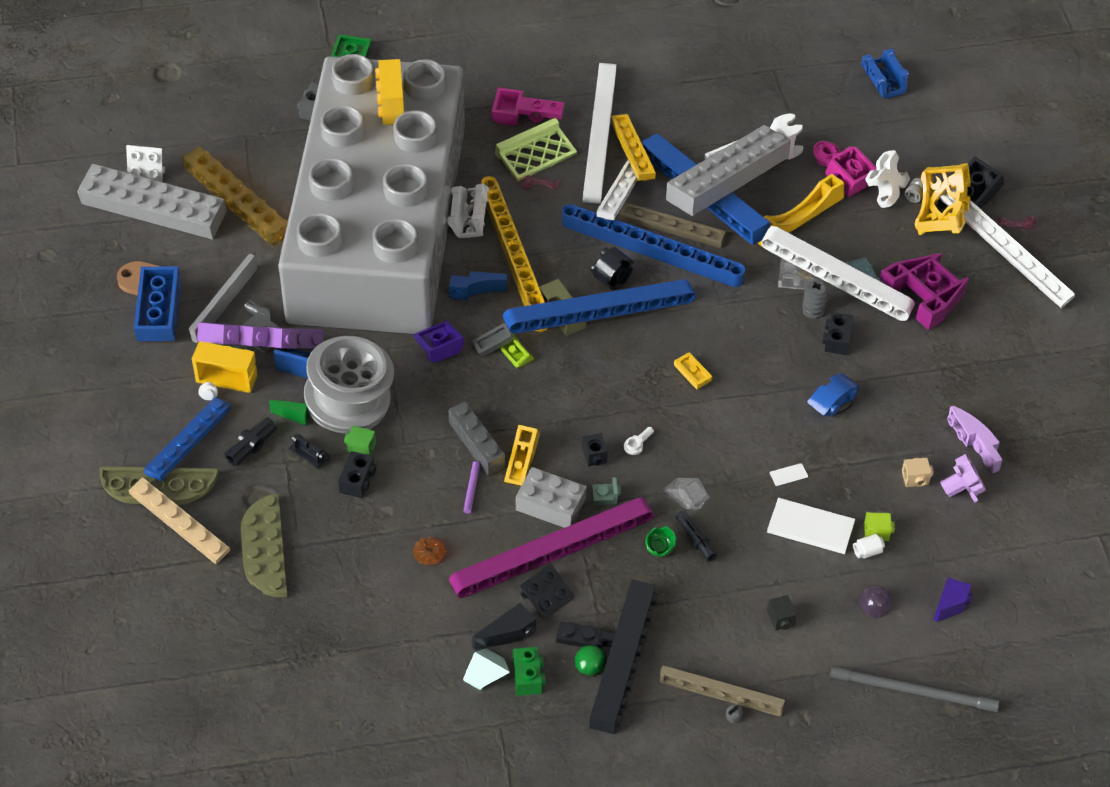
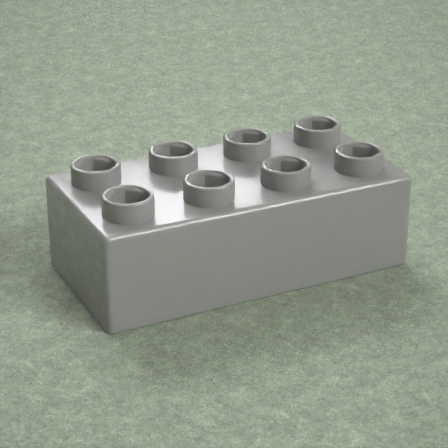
M348 54L342 57L328 56L324 59L278 264L286 323L415 334L432 327L449 227L447 219L451 215L453 199L451 189L456 184L465 129L464 75L462 67L441 65L436 61L428 59L414 62L400 61L404 113L396 118L394 124L383 125L382 118L378 116V107H381V105L377 104V94L380 92H377L376 81H380V79H376L375 68H379L378 60L368 59L358 54Z

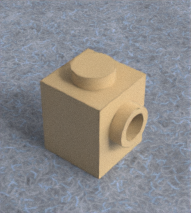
M928 458L904 460L902 475L906 487L929 485L934 471L933 466L929 465Z

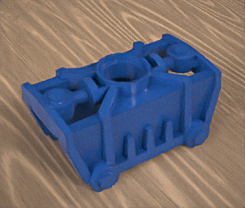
M893 48L885 50L881 58L873 59L871 54L862 57L861 66L864 67L866 75H869L875 84L877 92H880L882 95V99L906 93L909 72L903 69L895 57ZM879 63L884 65L885 70L879 68ZM892 85L898 87L899 90L893 88Z

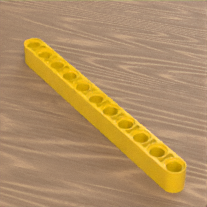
M484 177L481 184H485L489 188L486 209L524 306L545 303L498 182L494 177ZM548 328L539 329V330H535V331H537V332H544V331H546Z

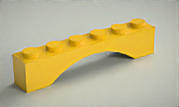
M831 174L819 181L813 191L792 210L777 216L765 215L764 218L770 222V227H778L790 233L844 199V182Z

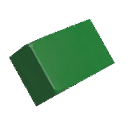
M269 400L271 413L299 424L307 425L309 412L306 403Z

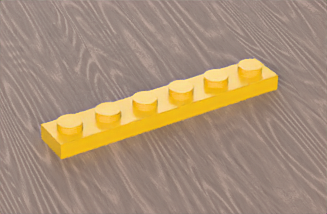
M628 114L611 116L610 122L638 181L655 179L656 172Z

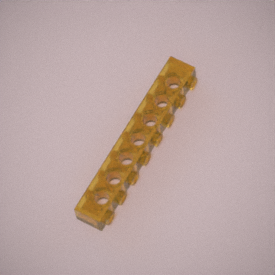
M198 146L182 156L184 169L216 197L223 198L225 205L272 247L284 240L288 221L285 218L282 219L275 209H271L263 199L255 195L252 189H248L240 179L234 177L230 170H226L220 161L215 160L207 150L205 151Z

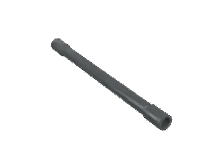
M832 666L830 678L858 682L974 706L997 712L999 707V700L948 691L856 672L837 666Z

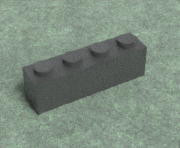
M463 402L448 409L449 424L476 461L480 463L487 476L489 477L505 469V454L468 404Z

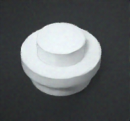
M206 382L200 386L198 393L204 400H213L218 395V389L215 384Z

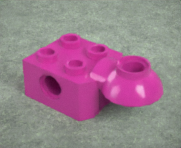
M820 141L814 145L813 153L816 162L821 166L827 167L825 172L827 176L833 174L844 182V194L847 197L869 187L865 179L871 170L877 168L857 147L849 146L841 152L835 144L828 141Z

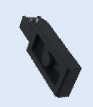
M560 621L556 642L578 647L586 645L598 646L599 648H602V645L611 647L615 634L597 627Z

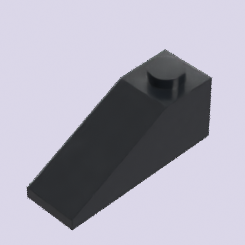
M519 603L472 636L473 649L479 650L521 641L525 637H530L536 630V618Z

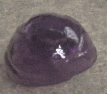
M873 585L866 588L860 595L859 605L865 614L879 618L885 616L890 611L892 598L884 587Z

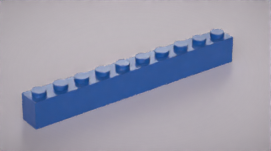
M658 133L641 142L651 164L671 180L697 165ZM733 192L707 207L709 211L751 245L762 241L770 228V222L766 218L762 217Z

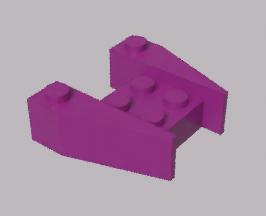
M941 253L895 262L882 269L879 279L880 282L898 292L906 287H910L924 300L919 305L916 320L928 330L943 322L965 294L969 281L968 277L961 281L958 280L940 264Z

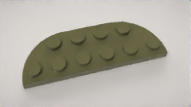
M99 467V475L105 491L116 500L129 504H141L129 494V490L142 477L176 505L191 503L205 496L213 488L219 475L218 469L174 468L160 482L146 475L144 472L145 467Z
M272 494L256 501L243 516L241 522L243 565L245 575L253 587L255 586L263 591V594L272 597H287L279 494Z

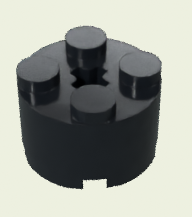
M606 247L602 250L601 257L592 265L590 271L597 280L610 290L618 289L615 287L619 283L623 285L633 271L631 263L634 264V261L616 247L610 249Z

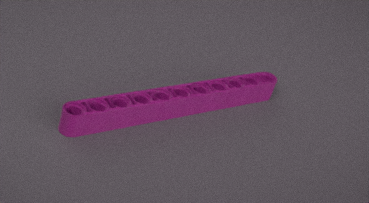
M636 498L457 571L450 576L449 582L459 598L468 597L643 525L654 517V512L645 498Z

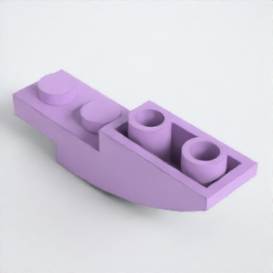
M951 406L947 419L950 426H953L956 430L959 440L963 441L966 447L973 445L975 451L982 457L984 465L990 469L992 474L999 472L1002 458L997 452L999 441L978 419L956 406Z

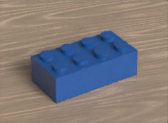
M178 266L141 267L134 321V332L137 341H175L182 280Z

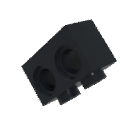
M831 312V318L826 319L825 330H828V333L824 332L822 344H826L824 352L847 355L854 315Z
M355 451L350 452L338 481L339 493L359 498L363 497L364 492L369 489L370 477L374 476L376 472V464H374L372 455Z

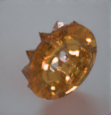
M431 536L425 539L421 537L420 541L415 542L413 555L422 564H436L445 556L444 543L439 541L438 537L435 539ZM426 546L430 549L432 548L433 554L428 550L426 551Z

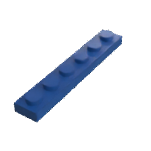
M215 397L144 468L145 474L161 482L231 410V404Z

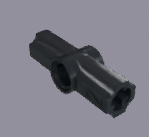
M264 417L251 430L245 429L242 431L238 441L224 453L225 458L232 466H238L251 453L256 454L261 450L264 441L277 430L273 420L269 417Z

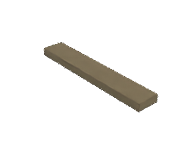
M626 202L618 218L721 248L727 233L724 230Z
M664 665L661 668L660 683L776 716H782L785 704L784 699Z

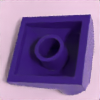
M447 320L413 334L416 341L426 352L427 359L433 362H440L447 357L458 354L465 344L464 338Z

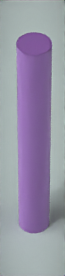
M474 461L472 464L463 512L467 514L471 513L480 469V463Z

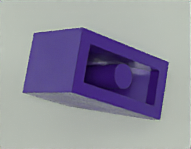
M948 577L934 621L938 622L962 613L965 605H970L973 594L969 593L971 585Z

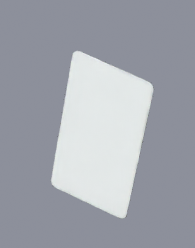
M801 463L770 472L776 486L808 477Z

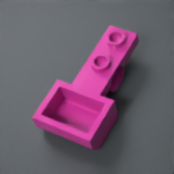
M498 87L491 111L492 119L496 123L513 126L517 125L520 114L528 115V118L533 122H541L544 117L562 119L564 102L523 97V91Z

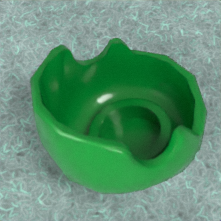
M655 527L646 535L645 545L647 551L652 555L665 557L675 549L677 538L675 532L670 527Z
M586 645L580 648L575 655V667L581 674H586L590 677L597 673L603 674L607 657L598 646Z

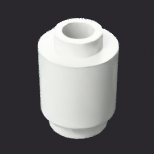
M877 534L858 539L856 543H853V549L857 558L863 559L883 552V548H885L883 538Z

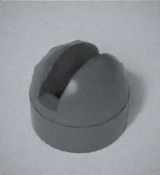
M736 704L730 705L726 710V719L731 723H738L742 720V708Z

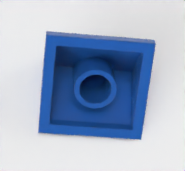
M294 348L274 349L276 370L308 378L306 366L311 353Z

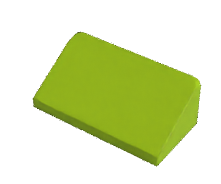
M511 333L514 340L499 349L518 369L535 358L518 338Z

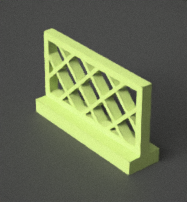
M556 118L496 144L495 156L498 160L501 159L517 182L577 155L576 149L559 128V122ZM557 133L561 139L560 141L550 139V136ZM536 142H545V148L535 146ZM548 144L558 145L557 151L547 149ZM562 146L568 148L570 152L563 153L559 152ZM521 149H532L531 154L521 153ZM533 151L544 152L543 157L533 156ZM545 154L556 155V157L552 160L545 159ZM506 156H517L516 161L508 160ZM519 157L529 159L528 164L519 163ZM534 160L541 162V164L535 167L531 166L530 162ZM520 167L526 169V171L519 175L515 169Z

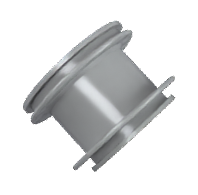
M339 336L320 343L311 352L306 366L308 379L304 387V399L310 416L322 427L337 433H350L352 426L368 430L375 427L384 418L390 405L391 394L389 388L394 379V365L390 356L378 344L357 336Z

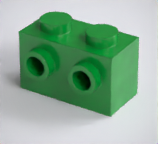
M538 647L513 649L516 696L541 694L542 686H545V673L540 672V668L544 667L543 655H539Z

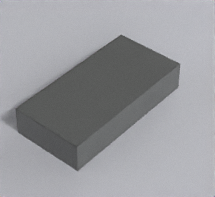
M503 323L472 341L482 358L513 341L514 338L506 323Z

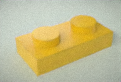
M690 352L674 360V366L696 389L712 381V375Z

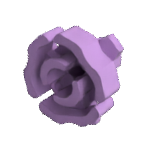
M964 454L955 459L956 465L953 468L956 473L941 481V485L949 497L967 489L974 502L979 501L977 495L986 491V487L969 457Z

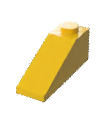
M518 425L504 482L522 486L536 452L540 437L538 429Z

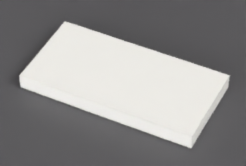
M778 498L767 533L845 554L855 519Z

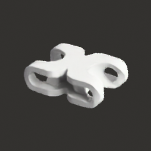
M895 150L884 152L877 160V169L871 170L865 179L869 187L878 186L879 195L877 202L881 208L892 206L899 198V188H905L910 181L907 171L898 172L897 170L899 156Z

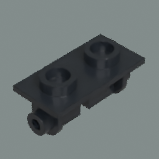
M295 434L292 437L293 444L288 448L317 469L331 457L323 449H320L300 434Z

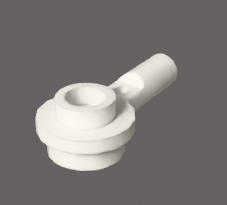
M648 427L639 436L629 437L624 443V450L631 455L641 453L643 442L654 433L653 428Z

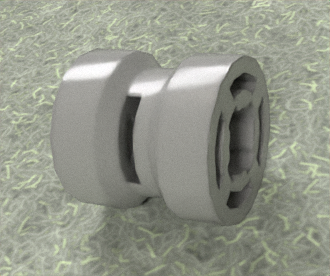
M914 178L910 186L905 190L904 195L910 202L917 203L923 197V183L920 178Z

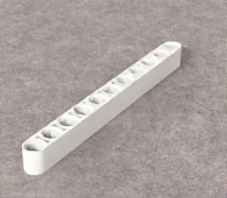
M599 63L583 203L601 204L617 64Z

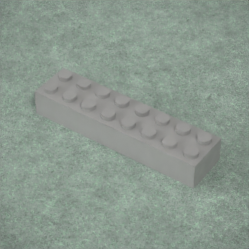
M763 125L667 182L666 200L694 216L789 158L791 140Z
M96 164L91 165L77 190L81 204L212 240L227 212L223 198Z

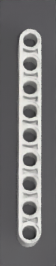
M770 227L762 239L761 244L766 250L900 321L907 320L914 308L915 303L910 297L778 227Z

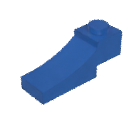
M470 271L469 277L451 275L449 285L450 298L468 300V297L480 293L506 292L507 274Z

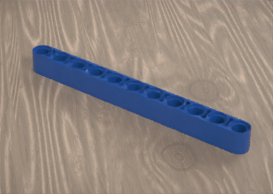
M572 204L562 207L561 223L568 229L732 287H740L744 283L745 267L741 263L615 219L607 220L597 217V213Z
M683 279L511 308L504 312L503 319L510 333L516 334L691 303L696 298V294L689 281Z

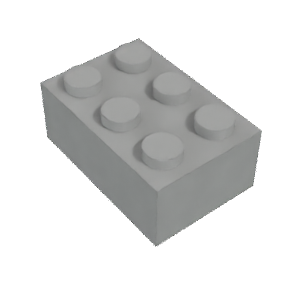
M531 467L516 495V511L564 528L574 524L586 501V486Z

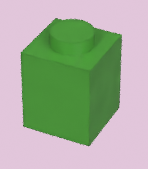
M352 426L350 433L347 432L344 439L347 452L355 451L371 455L376 444L375 431Z

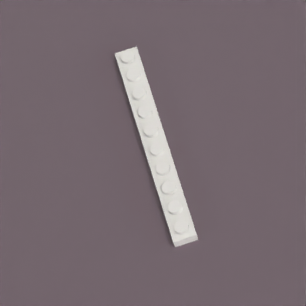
M951 186L952 193L957 192V188L953 189ZM947 190L939 198L947 206L956 201L948 194ZM970 200L969 211L965 212L964 218H966V223L1061 309L1075 297V293Z

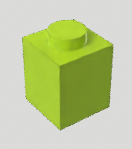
M866 512L864 522L865 537L877 534L884 541H889L891 533H894L895 523L891 521V513Z

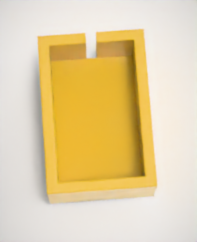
M400 59L378 60L379 68H375L376 79H380V81H376L377 92H380L377 94V104L381 105V107H378V116L382 118L383 125H392L396 118L404 113Z
M199 341L192 357L197 383L211 382L217 387L251 393L258 376L253 351Z

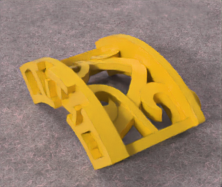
M964 163L954 166L927 167L921 174L923 201L919 215L915 220V228L918 230L919 235H923L925 232L952 230V233H960L966 222V218H964L965 212L969 211L970 197L967 196V187H971L969 165ZM946 172H955V174L948 177ZM933 173H942L944 181L942 182L936 176L937 182L934 184ZM951 186L953 189L957 188V192L952 193ZM947 190L948 194L956 201L941 213L935 203Z

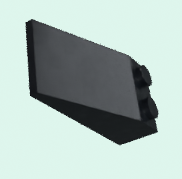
M974 156L968 163L971 187H967V196L981 209L1004 185V176L1001 172ZM940 199L935 203L941 213L948 207Z

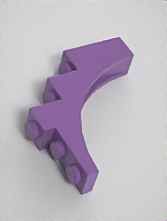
M198 322L197 341L276 348H316L323 342L324 330L260 327Z

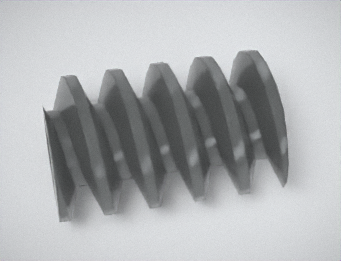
M813 278L809 279L805 284L802 308L803 314L806 317L816 319L825 313L828 285L823 280Z

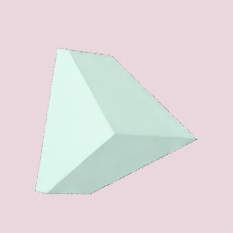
M486 648L474 653L463 681L482 690L484 686L508 674L510 671L503 657Z

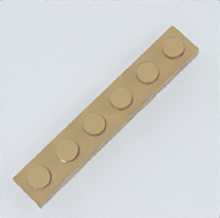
M143 477L129 490V494L216 565L230 552V548Z

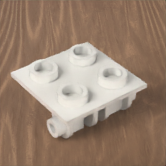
M126 145L127 173L163 182L165 167L162 166V148Z

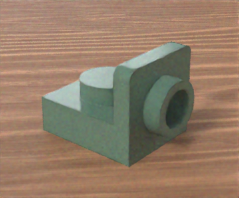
M612 477V484L592 485L593 505L617 504L618 496H621V484H617L616 477Z

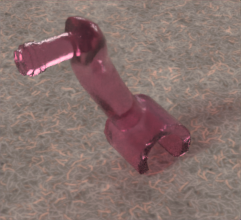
M528 175L525 180H522V187L530 189L532 183L557 189V185L561 183V180L558 179L553 183L547 179H533L532 176Z
M1032 215L1027 216L1023 222L999 218L998 225L1002 227V224L1009 227L1024 226L1026 229H1031L1036 219Z

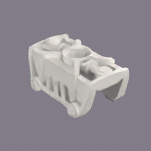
M477 184L475 188L468 189L462 186L452 187L451 215L448 217L447 223L458 238L483 236L486 202H488L487 192L489 191L485 184ZM469 193H471V196L473 197V200L470 201V205L467 204V196ZM468 224L470 227L467 228L466 233H463V228Z

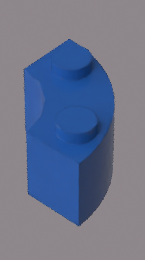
M844 373L832 376L830 378L832 381L826 386L822 384L807 403L824 416L835 415L843 404L850 402L857 396V390L860 387Z

